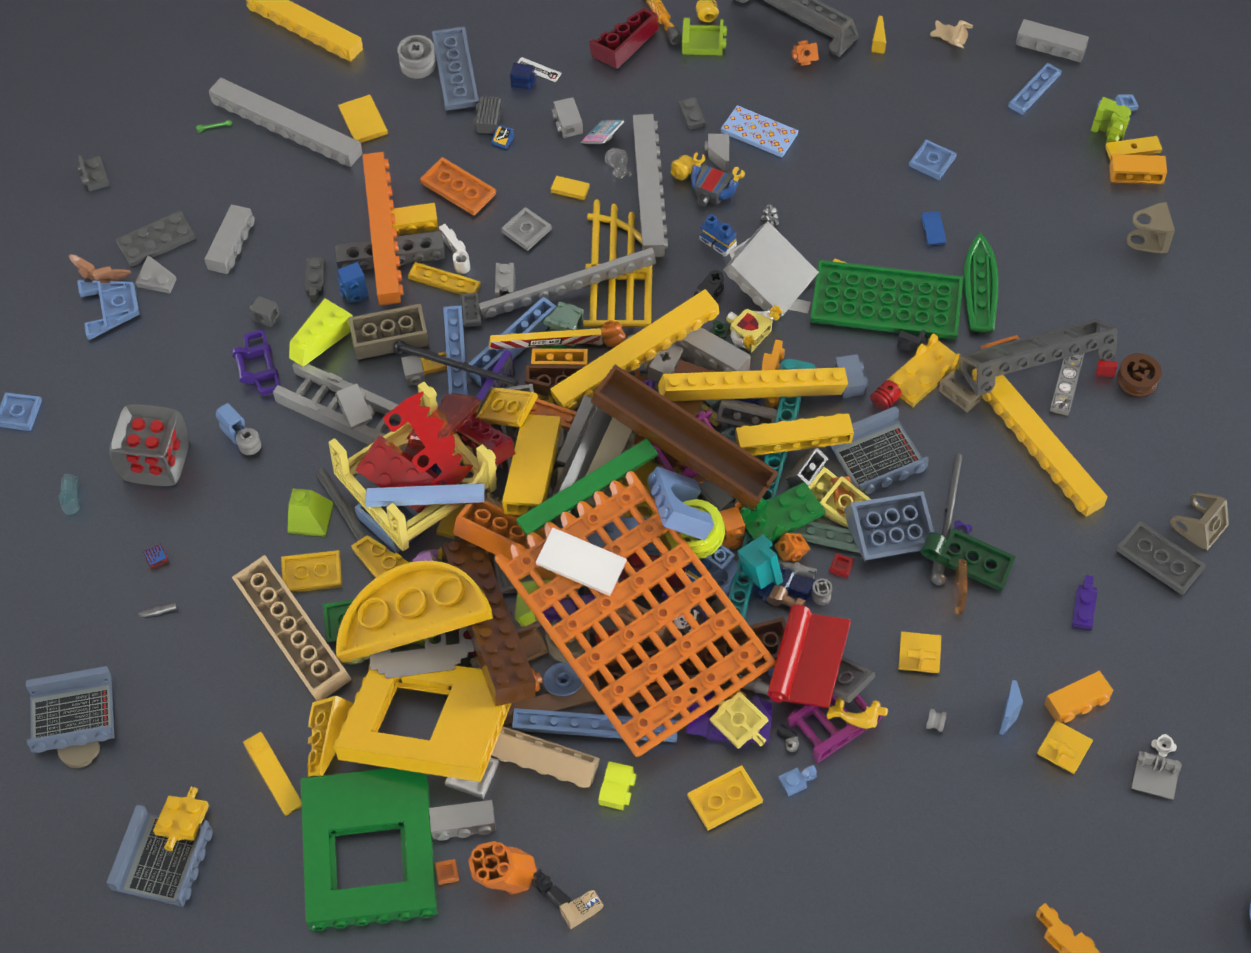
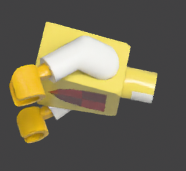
M776 305L769 311L745 309L739 316L730 312L726 321L731 324L730 337L734 346L745 348L748 352L752 353L772 331V319L778 320L780 318L778 314L783 313L781 308Z

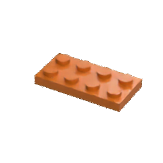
M443 157L420 178L421 184L473 216L496 195L495 188Z

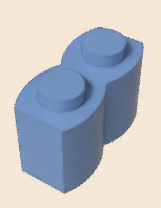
M226 403L216 410V418L220 422V429L237 445L236 435L241 429L246 428L245 420L229 403Z

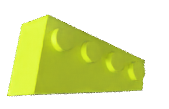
M324 298L291 339L289 358L304 367L351 332L348 318L353 317V315Z

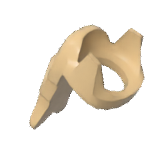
M937 20L935 22L936 29L930 35L942 38L943 41L964 49L962 45L965 44L968 38L966 28L972 29L973 25L960 20L958 25L954 27L949 24L944 25Z

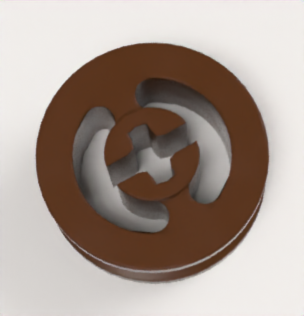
M1134 353L1123 359L1117 373V382L1123 391L1132 396H1148L1156 390L1162 376V369L1153 357L1147 354Z

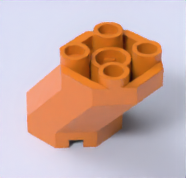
M492 841L478 845L472 851L468 860L472 879L487 888L504 890L510 894L529 890L532 881L535 880L533 874L537 870L533 856L519 848L504 846L500 842Z

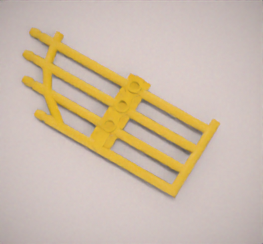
M594 200L593 213H587V220L593 221L591 264H586L585 269L599 265L600 222L610 223L609 261L615 260L617 256V226L628 231L627 255L635 252V238L642 244L641 233L635 228L634 212H629L627 224L618 219L617 204H612L611 216L600 215V201ZM652 265L634 270L631 273L619 275L615 278L606 279L609 280L607 320H596L598 283L590 285L589 320H583V327H603V324L609 320L618 321L622 327H647L651 324ZM616 280H627L626 320H615ZM634 280H645L644 320H633Z

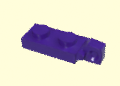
M1086 575L1083 585H1079L1077 588L1072 619L1073 627L1089 630L1093 628L1097 599V588L1092 587L1094 576Z

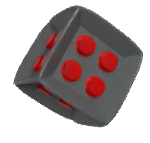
M126 404L123 406L116 421L110 443V458L121 479L132 483L153 486L176 485L182 473L189 446V433L181 413L169 407L156 405Z

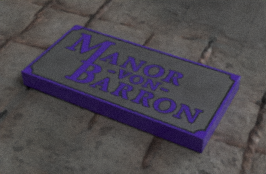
M505 350L492 372L513 378L515 370L510 351ZM487 378L470 406L472 415L477 417L493 387L507 388L509 384Z

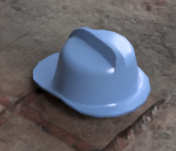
M732 558L723 570L714 565L709 570V573L726 595L730 593L732 578L737 570V562ZM716 594L712 595L714 600L718 598Z

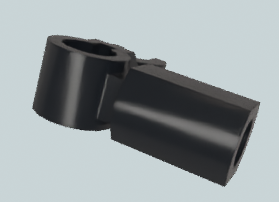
M540 868L533 874L535 878L534 888L542 895L546 893V898L559 909L564 903L571 902V898L556 885L553 886L551 878L542 873Z

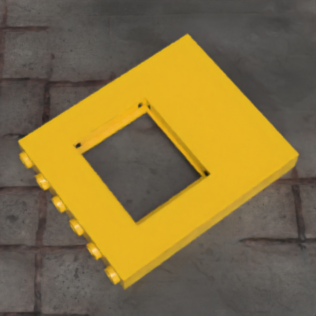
M369 665L368 674L362 680V687L355 695V702L349 708L347 720L343 722L341 733L335 739L333 748L336 751L338 760L481 782L511 703L495 706L482 669L455 666L453 670L385 678L384 673L379 674L377 669L371 670ZM397 687L448 695L430 740L378 733Z

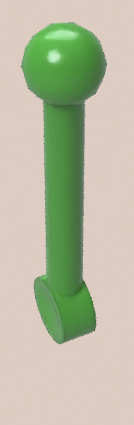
M228 119L225 122L211 125H197L196 129L198 132H202L208 128L224 125L231 126L232 121Z

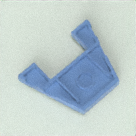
M77 280L81 297L99 294L103 319L84 323L88 340L140 314L133 282L110 281V283H100V281L95 280L93 282Z

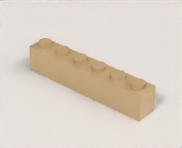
M502 726L492 752V756L498 757L500 761H510L516 763L521 768H531L539 774H549L555 776L560 781H570L582 788H589L595 781L600 761L598 757Z

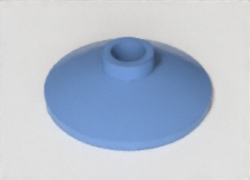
M561 662L554 664L545 672L543 677L544 686L547 691L557 696L571 695L577 692L583 685L569 663Z

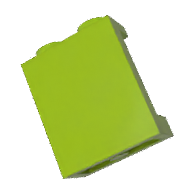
M683 18L682 54L722 55L723 48L726 49V38H723V36L727 35V26H724V19H720L719 26L690 25V18Z

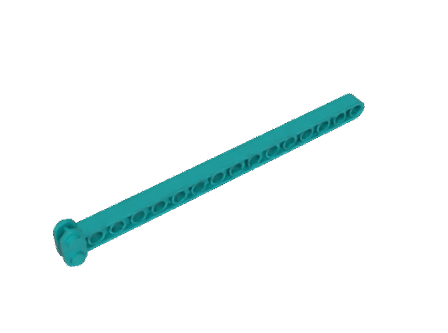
M786 359L780 364V370L817 369L812 363L794 359ZM802 396L781 397L775 423L795 421ZM788 451L766 454L764 463L768 466L777 465L778 467L771 468L779 473L763 497L772 499L777 496ZM747 532L745 533L742 547L752 542ZM739 559L729 599L745 619L754 582L743 573ZM740 580H747L748 582H747V583H740L739 581H740ZM736 597H743L744 599L741 600V601H738V600H736L735 598H736Z

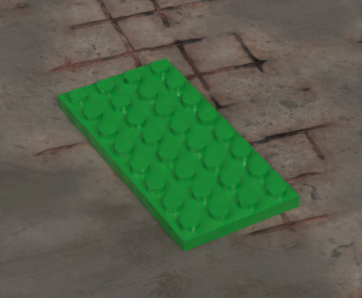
M819 260L817 269L819 273L816 276L810 322L895 333L903 331L912 335H920L923 329L926 330L925 336L928 337L936 334L938 338L957 340L964 277Z

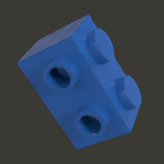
M358 262L337 270L339 277L336 280L340 287L339 292L342 299L346 298L348 304L369 297L365 276Z

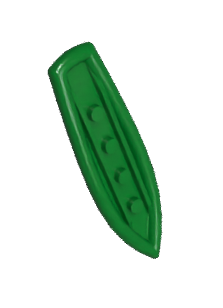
M978 233L971 243L965 258L964 290L970 330L987 333L993 332L995 329L998 301V268L991 246L983 234Z

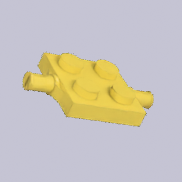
M738 692L733 698L726 701L723 700L717 704L719 709L710 718V722L738 749L752 738L760 746L766 742V739L758 732L768 722V718L743 694Z

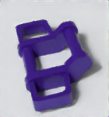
M264 330L247 333L244 335L245 348L237 347L231 351L232 356L236 359L239 380L241 383L256 384L262 396L271 394L277 385L280 386L278 380L279 373L275 369L271 356V346L267 342ZM259 337L263 338V345L249 348L250 340ZM264 356L268 370L254 374L246 371L244 360ZM275 379L276 385L268 388H261L259 384Z

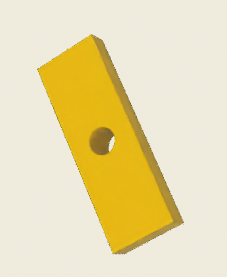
M1157 136L1109 142L1105 146L1110 160L1112 154L1150 155L1161 153L1162 151Z

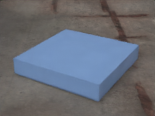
M926 139L910 160L909 167L940 180L956 158L957 153Z
M5 392L0 404V427L31 431L42 402L41 397Z

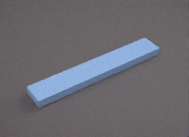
M485 484L367 488L365 503L366 507L389 506L392 503L395 506L485 502Z

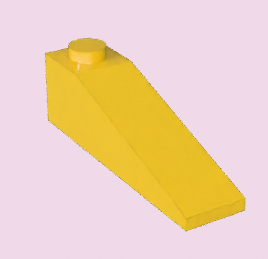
M262 732L243 741L249 756L284 815L287 816L301 808L302 802Z

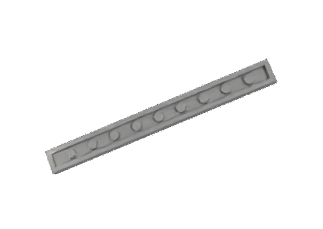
M649 248L479 303L484 319L492 318L501 313L529 306L532 303L538 302L542 297L548 299L557 295H563L572 290H578L609 278H615L643 267H649L656 264L653 248Z

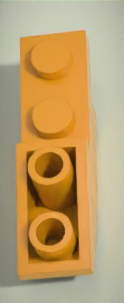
M775 340L772 354L764 353L762 370H780L779 361L780 359L783 360L785 355V349L782 348L783 341ZM780 397L764 398L766 406L774 409L775 406L779 405Z
M1046 903L1039 907L1036 916L1047 928L1044 938L1060 953H1100L1089 936H1085L1082 932L1074 936L1073 930L1069 925L1063 924L1055 909L1049 908Z

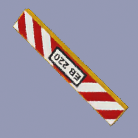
M597 328L491 335L489 350L599 343L602 333L601 329Z

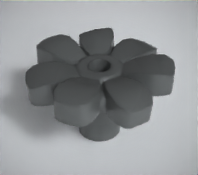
M772 204L766 205V208L763 209V214L760 215L761 221H768L772 226H777L779 224L777 220L779 219L778 213H776L777 208Z

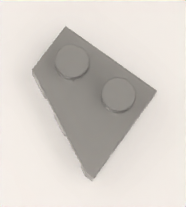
M147 256L135 284L139 288L170 294L176 282V277L153 258Z

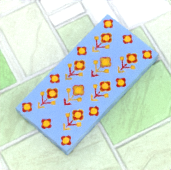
M737 105L722 126L721 133L729 134V136L782 158L798 135V130Z

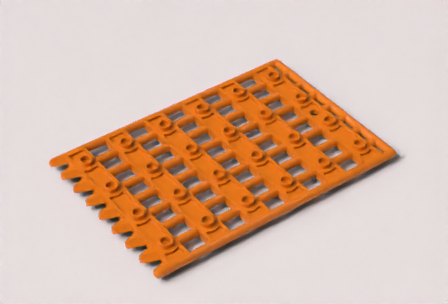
M629 471L626 474L628 487H625L618 481H612L610 483L612 497H608L601 491H596L593 496L596 507L593 508L586 502L580 501L577 504L579 518L574 517L569 512H562L560 518L563 528L560 529L551 522H546L544 525L547 538L552 528H555L590 543L587 537L597 532L606 544L602 549L623 558H627L636 552L645 564V567L635 572L629 562L626 561L623 569L629 577L621 583L617 580L610 596L588 587L596 599L585 604L576 591L584 585L555 572L553 573L556 578L546 584L537 572V569L541 566L536 565V560L547 538L543 539L536 533H529L527 536L530 549L527 550L520 544L513 543L510 548L513 559L510 561L504 555L497 554L495 561L636 757H640L774 667L776 661L678 531L663 526L654 498L633 471ZM644 501L647 502L655 515L647 520L636 508V506ZM628 511L639 524L630 531L620 519V516ZM612 521L622 533V536L612 541L603 528ZM666 532H669L678 544V546L670 551L659 539ZM653 542L662 555L653 562L643 550V547ZM691 562L702 576L693 583L682 569ZM674 573L685 585V588L677 593L666 581ZM529 574L539 587V589L531 594L527 592L520 582L521 579ZM657 584L662 587L669 597L660 604L649 591ZM714 594L725 606V609L718 614L713 611L706 599ZM568 595H570L579 610L571 615H568L559 602ZM640 595H643L653 608L644 615H642L633 602ZM625 605L636 619L627 626L616 613L617 610ZM697 605H700L709 618L701 625L698 624L689 612V610ZM551 606L554 607L562 621L554 626L550 624L542 613ZM608 616L619 629L618 632L610 637L599 623ZM680 616H683L693 629L684 636L673 623ZM665 626L676 639L674 643L667 647L656 634L657 631ZM737 626H740L750 639L742 646H739L730 633ZM591 627H593L602 640L601 643L593 648L582 634ZM722 636L733 650V652L725 657L721 655L713 644ZM648 637L660 651L651 658H649L639 644ZM574 638L577 639L585 651L584 654L576 659L565 645ZM632 648L643 662L634 669H632L622 655ZM704 648H707L717 661L709 668H706L697 656V653ZM689 658L700 672L691 680L680 666ZM764 658L766 662L756 668L754 663ZM615 659L626 673L617 680H615L606 667L607 664ZM672 669L683 683L682 686L674 691L663 677ZM747 669L749 674L739 679L737 675ZM598 670L609 684L601 691H598L589 678L590 675ZM731 680L733 684L725 690L720 687ZM654 681H657L667 695L658 702H656L646 688ZM696 688L697 693L691 694L690 689ZM714 691L716 696L706 702L703 697ZM638 692H640L650 706L641 713L638 712L629 699ZM697 702L699 707L689 713L687 708ZM621 703H623L633 717L625 724L620 722L612 710ZM681 714L683 718L672 724L670 720ZM664 725L666 729L655 735L653 731ZM646 736L649 741L638 747L636 742Z

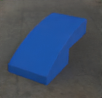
M939 211L921 213L927 246L945 244V232Z

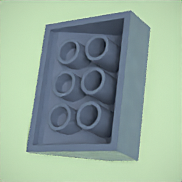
M924 491L854 502L844 509L848 528L864 561L921 551L928 534L934 532Z

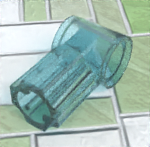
M64 474L61 478L60 494L58 495L59 504L63 512L68 515L75 514L80 508L78 502L79 478L72 474Z

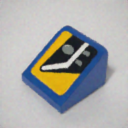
M498 124L491 144L507 150L514 139L513 129Z

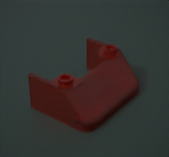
M446 394L441 401L442 404L429 416L437 417L444 421L438 438L453 436L472 415L476 417L481 400L472 395ZM412 430L407 436L408 443L404 452L414 457L425 446L415 431ZM421 455L418 461L427 466L429 458L426 455Z

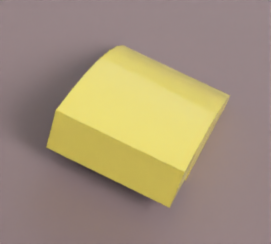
M824 467L808 487L825 509V515L823 516L848 528L845 513L839 514L837 508L844 511L849 504L853 503V499L850 495L843 494L835 503L833 492L841 485L847 491L853 492L855 502L871 499L842 476L833 486L830 480L837 476ZM843 499L847 501L845 506L841 504L840 500Z

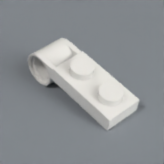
M443 224L439 227V231H442L443 242L453 253L454 270L458 274H466L470 270L469 255L465 251V245L461 240L458 241L452 229Z

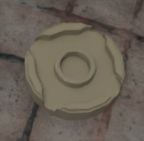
M95 741L85 745L68 746L63 749H57L59 758L64 764L71 768H82L92 763V760L97 757L100 744L99 741Z

